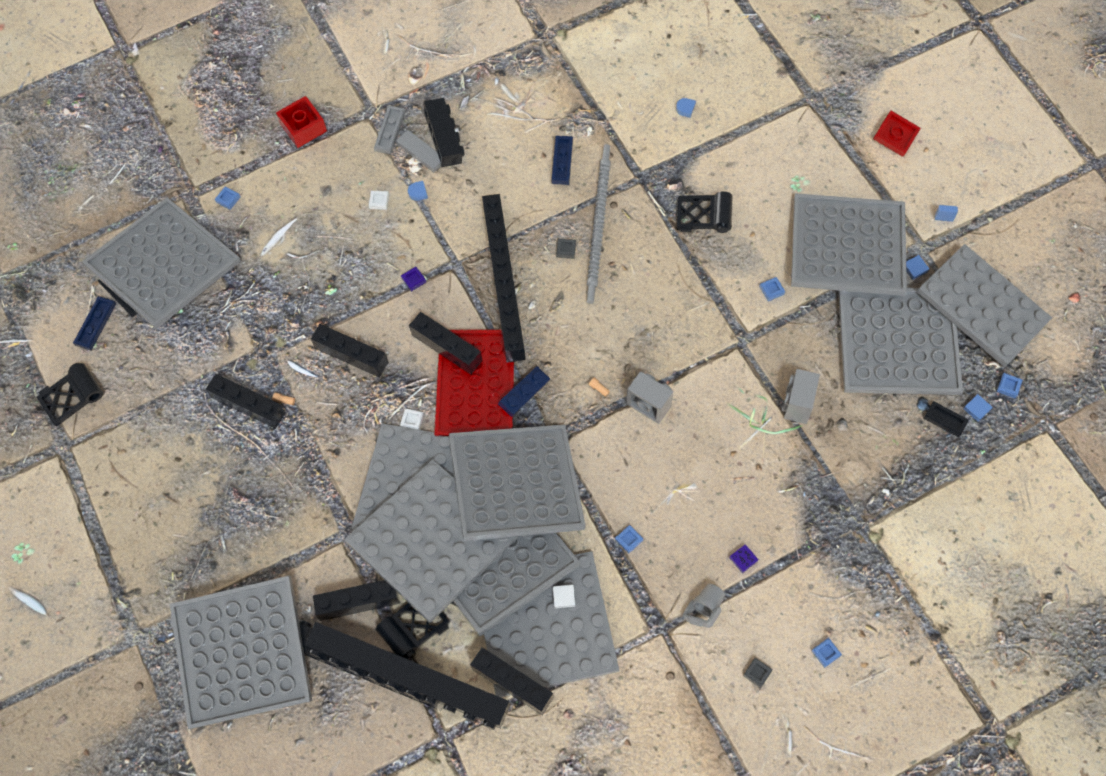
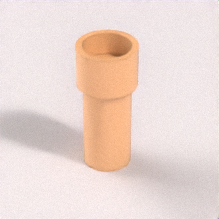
M595 377L589 382V385L606 397L610 393Z
M275 392L272 401L294 405L295 398Z

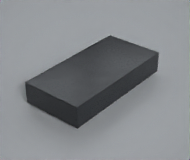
M933 401L923 418L958 438L969 421L967 418Z

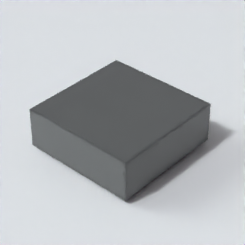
M558 238L556 257L575 259L576 240Z
M754 658L743 676L761 688L773 669L757 658Z

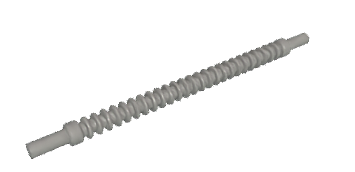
M608 144L603 147V156L600 160L595 203L596 211L594 212L595 220L593 221L594 229L592 230L593 238L591 239L592 247L590 248L591 256L589 257L590 265L588 266L589 274L587 275L586 283L588 286L587 303L589 304L594 303L595 287L598 286L597 279L599 277V260L601 259L600 251L602 250L601 242L606 210L605 202L607 201L608 176L611 165L609 160L611 146Z

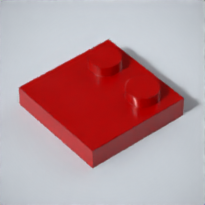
M890 110L873 139L904 157L921 128Z

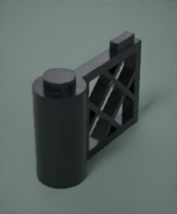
M722 191L715 195L678 196L677 230L692 232V229H715L719 233L728 232L732 228V194ZM703 201H710V205L706 209L699 205ZM682 202H691L693 205L686 210L682 206ZM697 207L701 213L694 217L690 212ZM686 215L692 219L689 223L681 224V220ZM706 215L710 219V223H701L699 219Z
M75 363L70 366L66 376L51 387L46 386L39 391L40 395L37 396V399L53 425L57 427L88 403L98 401L103 396V392L85 364ZM68 382L70 385L68 393L61 392L62 386ZM49 395H55L52 404H47L44 400ZM60 395L67 396L65 405H57ZM72 397H78L80 400L75 406H70ZM56 408H62V415L56 419L54 416Z
M408 603L392 616L382 620L375 630L396 655L411 660L415 657L417 648L436 633L440 636L449 629L448 624L450 621L442 612L438 616L443 622L438 626L429 625L428 621L426 625L414 624L415 614L420 613L415 609L411 610L412 606ZM404 613L413 614L412 624L403 623L399 617ZM414 628L426 629L425 636L419 641L413 636Z

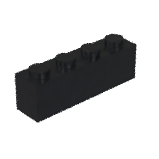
M444 98L424 101V115L441 162V167L462 164V156L465 155L463 146L459 144L458 131L455 132L454 118L450 117V106L446 104Z
M421 311L409 324L413 337L470 375L483 361L480 350Z
M319 324L311 337L315 349L380 378L389 363L386 353L322 324Z
M218 374L214 375L206 387V391L212 399L274 429L277 428L286 414L281 404Z
M385 580L313 595L315 616L320 621L401 604L399 593Z
M481 647L470 664L473 671L542 716L554 699L551 691L483 647Z

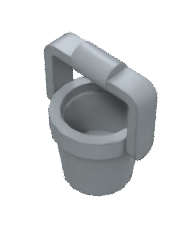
M707 584L702 592L694 600H691L683 613V617L690 624L706 628L712 627L721 613L720 605L725 593L718 586ZM695 609L700 614H702L705 617H708L709 619L704 620L702 618L690 615Z

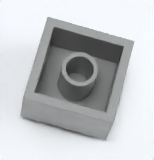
M797 369L795 375L790 376L782 411L785 412L784 419L807 424L813 409L820 374Z
M640 371L627 389V405L658 424L672 406V389L667 384L657 382L648 373L644 374Z

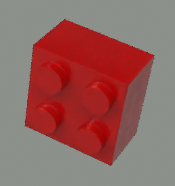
M306 96L276 112L280 125L297 148L327 132L323 118Z

